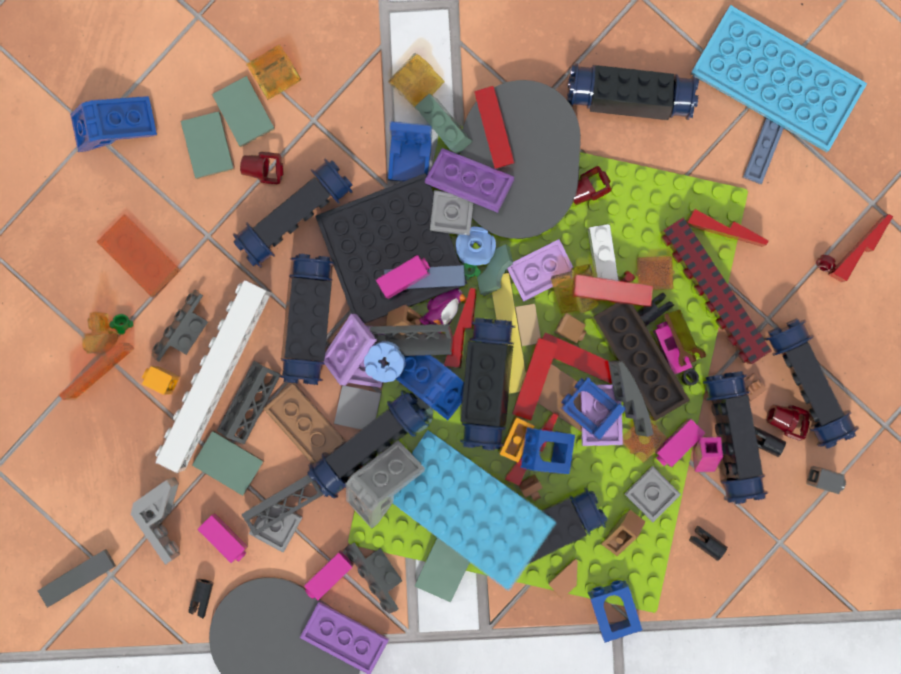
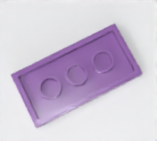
M444 148L441 149L425 179V183L497 213L514 182V176Z
M320 601L300 636L301 639L366 674L372 673L389 641V638Z

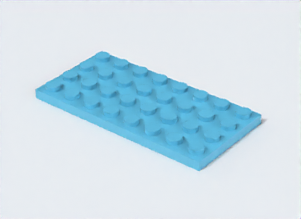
M731 5L690 73L825 152L830 150L867 85L866 82Z
M428 430L412 452V455L423 465L425 471L394 495L393 504L510 591L556 524V521Z

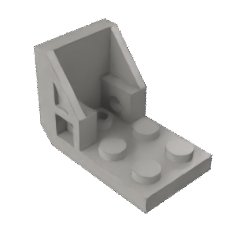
M398 440L350 477L346 483V501L372 529L380 522L394 502V495L422 474L425 468Z
M175 477L165 480L135 501L131 510V516L165 565L180 555L177 544L174 541H170L167 536L168 531L162 524L159 525L158 523L172 511L179 485Z

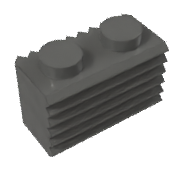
M812 466L806 484L840 494L845 488L846 479L844 474Z

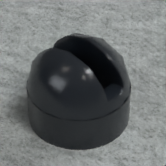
M690 369L682 374L681 380L683 384L692 386L698 382L699 375L695 370Z

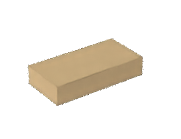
M535 304L515 307L521 345L536 344L541 336Z

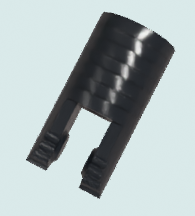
M664 293L655 297L651 301L650 307L643 306L637 311L645 326H648L674 306L669 301L660 308L657 307L665 299L666 295Z
M754 426L755 434L763 438L762 441L756 439L758 448L779 457L785 448L786 441Z
M697 526L695 532L705 539V542L695 536H691L689 541L716 561H719L728 547Z
M196 579L188 610L190 614L193 615L198 609L197 616L200 618L205 617L214 584L212 581Z

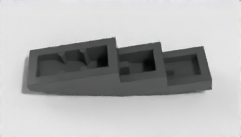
M608 361L615 400L623 401L624 408H626L625 416L626 418L633 419L636 435L646 437L654 435L649 413L634 378L623 361Z
M107 549L42 587L38 590V593L48 608L116 567Z

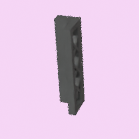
M449 324L370 327V332L376 338L373 345L381 341L394 343L400 348L399 350L404 356L452 355L453 335Z
M253 361L217 431L229 439L245 444L281 374ZM266 374H272L271 381L264 385ZM262 391L263 396L261 400L255 402L254 397L256 393ZM250 409H253L252 417L246 419V412ZM244 427L241 438L235 436L237 429Z
M306 475L241 515L253 535L256 536L323 494L316 481H313L309 475ZM313 484L317 494L312 497L303 496L305 487ZM290 496L300 497L298 505L294 508L286 506L287 498ZM273 506L282 507L281 515L277 518L268 516L270 508ZM256 516L265 518L263 526L255 530L250 520Z

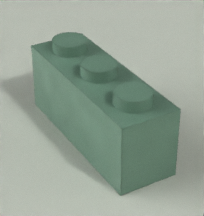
M430 93L415 106L451 151L459 154L472 142L440 101Z

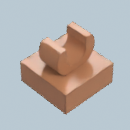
M755 373L745 379L746 390L750 391L749 394L745 395H749V401L754 400L767 390Z
M535 474L521 482L519 488L525 498L530 495L534 501L541 498L538 490L543 487Z

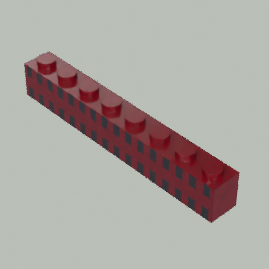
M684 217L660 232L662 234L661 240L665 246H670L672 249L674 260L677 263H681L684 267L683 273L688 280L691 279L695 284L694 290L705 299L706 303L704 304L710 313L713 312L717 317L715 320L721 330L725 329L728 334L727 340L738 349L739 353L737 354L741 361L753 364L770 353L772 350Z

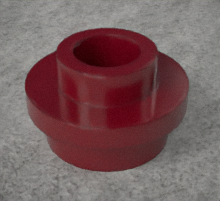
M821 255L816 260V265L821 271L829 272L835 270L836 260L829 255Z

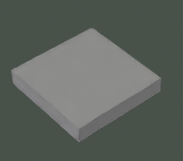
M434 191L430 231L469 236L473 202L448 192Z
M342 385L334 424L362 430L376 419L381 393Z
M653 466L624 493L652 522L681 495Z
M273 506L270 508L268 516L273 518L279 517L282 507ZM294 512L256 536L253 535L251 530L249 534L284 553L303 517ZM257 517L253 525L255 530L263 526L265 518Z

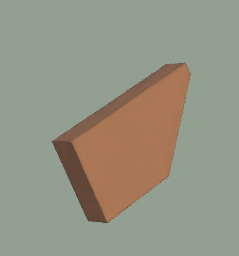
M576 559L571 561L548 583L561 599L577 586L578 561Z

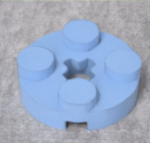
M471 227L469 236L458 235L456 252L461 262L470 265L488 264L494 256L496 248L495 238L486 229ZM474 243H478V246H480V248L473 249L471 246H473Z
M381 341L373 345L364 358L366 374L380 382L394 381L405 367V357L399 350L400 348L388 341ZM386 357L389 365L383 366L380 360Z

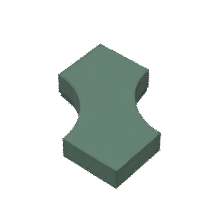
M507 244L495 249L494 256L488 263L487 268L477 277L480 294L483 296L501 288L502 276L506 269L513 264L510 247Z

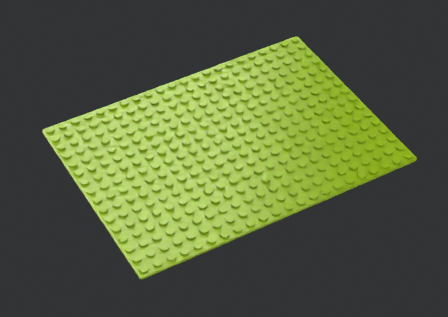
M438 137L433 164L442 148L451 151L440 137ZM580 152L579 179L583 173L599 166L602 171L607 173L611 181L609 183L612 188L611 192L597 200L590 199L579 205H575L573 202L569 211L556 226L535 237L510 239L500 237L488 231L495 238V249L507 244L510 247L514 262L559 239L577 275L595 277L587 230L590 227L610 224L618 281L622 280L627 270L636 277L630 283L653 286L652 300L659 294L664 293L666 297L657 307L660 308L670 301L674 306L664 314L681 310L696 346L702 348L706 353V357L702 359L698 353H695L697 361L692 362V368L687 369L695 370L698 373L699 380L695 385L687 386L683 384L681 377L685 371L675 374L690 401L657 421H653L650 418L654 435L648 437L634 435L635 438H632V433H636L634 421L631 418H626L624 411L622 413L623 445L582 446L581 431L558 417L552 431L575 434L570 473L561 474L527 469L522 481L535 474L543 487L538 490L541 498L536 501L533 500L531 495L525 498L518 485L505 480V475L516 461L498 453L500 449L484 450L482 449L483 446H475V448L463 447V443L460 442V439L464 437V426L461 422L462 404L449 420H446L433 409L432 421L426 429L417 432L415 437L407 432L399 441L412 454L425 433L429 430L540 511L569 498V495L574 497L584 492V488H587L589 492H594L598 499L596 506L598 510H603L608 520L604 522L606 528L601 526L591 531L590 536L587 534V536L528 564L516 582L553 590L548 583L571 561L576 559L578 561L577 586L568 594L589 598L588 592H591L593 588L599 586L606 587L614 581L625 580L629 586L635 608L655 613L659 605L693 446L672 467L668 465L664 467L656 459L658 455L655 451L688 418L698 425L706 384H703V381H706L705 377L709 374L719 328L715 321L717 317L713 312L710 313L704 304L706 303L705 299L694 290L695 284L691 279L688 280L683 273L684 267L681 263H677L672 256L673 251L670 246H665L661 240L662 234L660 232L683 217L687 220L694 209L727 227L732 222L741 225L748 191L745 188ZM599 173L588 178L596 192L606 187L602 183ZM431 186V188H432V190H433V193H434V191H443V190H440V189H438V188H436V187ZM473 218L471 219V227L483 228ZM690 227L728 284L738 240ZM449 233L456 251V240L459 234ZM474 243V245L471 246L473 249L480 248V246H478V243ZM662 263H663V265H664V267H665L664 269H666V271L663 272V277H662V274H661V273H662V272H661V271H662ZM488 264L477 265L481 274L485 271ZM473 276L467 281L468 285L459 289L466 298L470 288L477 290L474 322L475 318L493 319L494 323V320L497 319L492 293L486 296L481 295L477 277ZM510 276L515 307L535 304L541 339L546 332L603 359L616 361L591 319L593 316L614 305V302L572 297L574 277L523 302ZM431 299L409 308L424 316L428 312L427 304ZM465 302L459 303L457 313L449 325L453 337ZM633 305L636 311L643 307L640 305ZM567 313L586 325L584 330L587 332L582 341L578 340L577 343H573L554 333L564 314ZM664 314L646 326L657 346L658 343L653 331L657 329L656 325L666 322ZM465 329L461 368L447 367L462 381L465 380L468 341L478 342L470 341V338H473L472 329ZM536 344L522 346L526 372ZM431 355L444 365L447 355ZM554 358L552 360V365L576 381L589 377L595 385H613ZM396 379L391 382H384L376 418L389 409L387 402L389 400L393 402L401 395L400 391L404 390L408 393H411V391ZM519 392L510 393L506 429L502 430L501 442L503 443L514 416L533 424L534 429L540 430L552 412L537 403L532 420L513 415ZM393 440V441L390 442V443L393 445V444H394L395 442H397L398 440H396V441ZM548 441L544 451H539L540 458L543 461H552L554 442ZM651 466L681 494L654 522L624 494ZM392 503L380 522L372 529L355 511L348 543L352 544L355 542L357 547L375 551L381 548L384 553L426 562L437 537ZM631 510L646 522L638 538L616 556L601 544L619 519ZM471 562L466 569L469 572L487 575ZM616 595L609 596L604 601L624 606L622 599Z

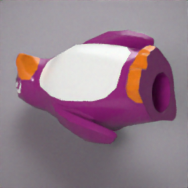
M459 288L442 293L428 302V312L419 321L424 325H450L457 313L459 303L465 302L467 298Z

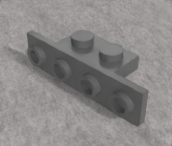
M194 290L193 293L186 297L185 305L176 312L175 320L171 326L166 327L161 341L154 345L152 356L158 362L169 346L187 355L207 325V320L193 312L203 297L197 290Z
M355 542L345 547L347 557L355 563L359 575L365 578L369 584L370 591L379 599L382 609L389 614L397 611L399 608L388 592L401 583L402 579L381 548L365 558Z

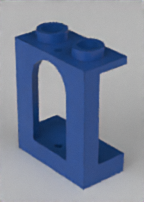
M589 377L581 378L575 384L574 388L576 390L572 395L568 393L561 401L563 404L561 409L596 439L600 440L626 408L615 402L596 386ZM581 391L588 392L610 410L598 426L574 406V399Z
M527 428L521 468L569 474L575 434ZM548 441L554 442L551 462L543 461L539 455L540 447Z
M625 580L614 581L606 587H595L591 592H588L604 643L642 631L634 601ZM616 595L622 599L628 619L609 625L604 610V601L607 597Z

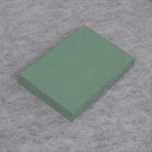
M247 76L212 94L240 147L275 129Z
M219 111L181 121L196 179L234 169Z
M212 431L192 466L243 496L264 461Z
M437 537L417 578L415 587L451 602L470 561Z

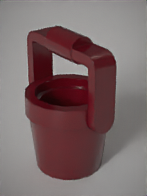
M259 152V155H244L240 163L241 175L258 178L261 183L278 185L284 175L282 157L279 153ZM269 158L276 159L277 179L267 178L270 166Z
M599 166L588 170L580 176L574 199L575 205L590 199L597 200L611 192L612 188L609 184L611 181L607 173L602 171ZM599 173V177L606 187L596 192L588 178Z
M772 405L767 413L766 421L784 432V436L802 441L806 438L809 430L810 413L794 405H789L788 408ZM799 414L803 415L800 435L793 433L799 421Z

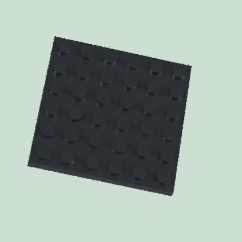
M426 173L316 215L351 314H357L364 324L387 316L388 312L403 305L410 307L442 293L463 287L405 289L388 299L376 281L384 275V270L395 269L417 255L421 259L425 258L430 267L461 266L449 233L430 231L434 193L431 185L425 183Z

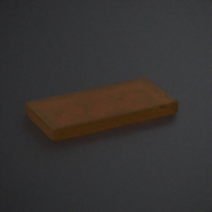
M125 214L97 241L152 298L181 271Z
M120 342L62 391L59 394L61 399L76 400L130 354L134 347L130 343Z

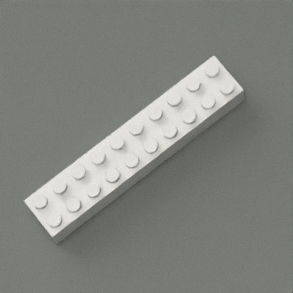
M245 280L243 284L239 283L235 291L237 296L234 302L231 301L227 307L226 312H228L226 319H222L219 323L218 330L220 331L217 337H213L209 344L211 349L208 356L204 355L200 362L202 368L199 374L196 373L191 381L193 386L190 392L187 391L182 399V402H184L182 409H178L174 415L173 420L175 423L172 428L169 427L164 438L166 441L164 446H160L155 456L158 457L156 463L176 473L186 470L271 295L270 292Z

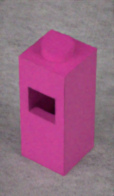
M417 255L376 281L385 297L389 299L430 275L428 272L430 266L425 258L421 259Z
M667 321L656 325L657 329L653 331L661 353L673 373L677 374L692 368L688 357H685L687 365L683 367L679 365L680 351Z
M688 418L655 451L658 455L656 459L664 467L666 465L672 467L705 432L692 419Z
M721 437L700 438L693 452L695 472H715L723 457Z
M215 513L197 529L230 563L235 559L239 562L247 554L244 550L248 546Z
M340 550L304 585L306 588L305 592L310 598L319 600L354 564Z

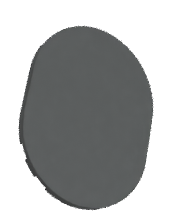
M516 80L494 87L515 163L497 168L496 170L514 176V182L498 213L473 203L472 218L484 229L500 237L525 239L538 236L556 226L572 206L578 189L581 132L573 108L558 91L540 82ZM476 102L468 113L463 130L472 142L461 152V156L495 169Z
M261 577L245 582L233 589L221 601L212 618L209 644L212 658L221 674H359L360 670L300 638L318 602L329 605L321 599L310 598L305 592L306 589L293 581L284 578Z

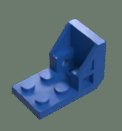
M149 96L91 100L81 103L70 114L78 152H86L110 145L120 139L154 137L157 135Z
M390 122L391 146L388 180L403 182L424 173L428 175L432 148V127L428 125Z
M431 355L404 356L405 367L396 380L442 417L449 420L462 404L464 381Z

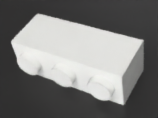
M610 224L590 227L587 231L594 276L596 278L618 281Z

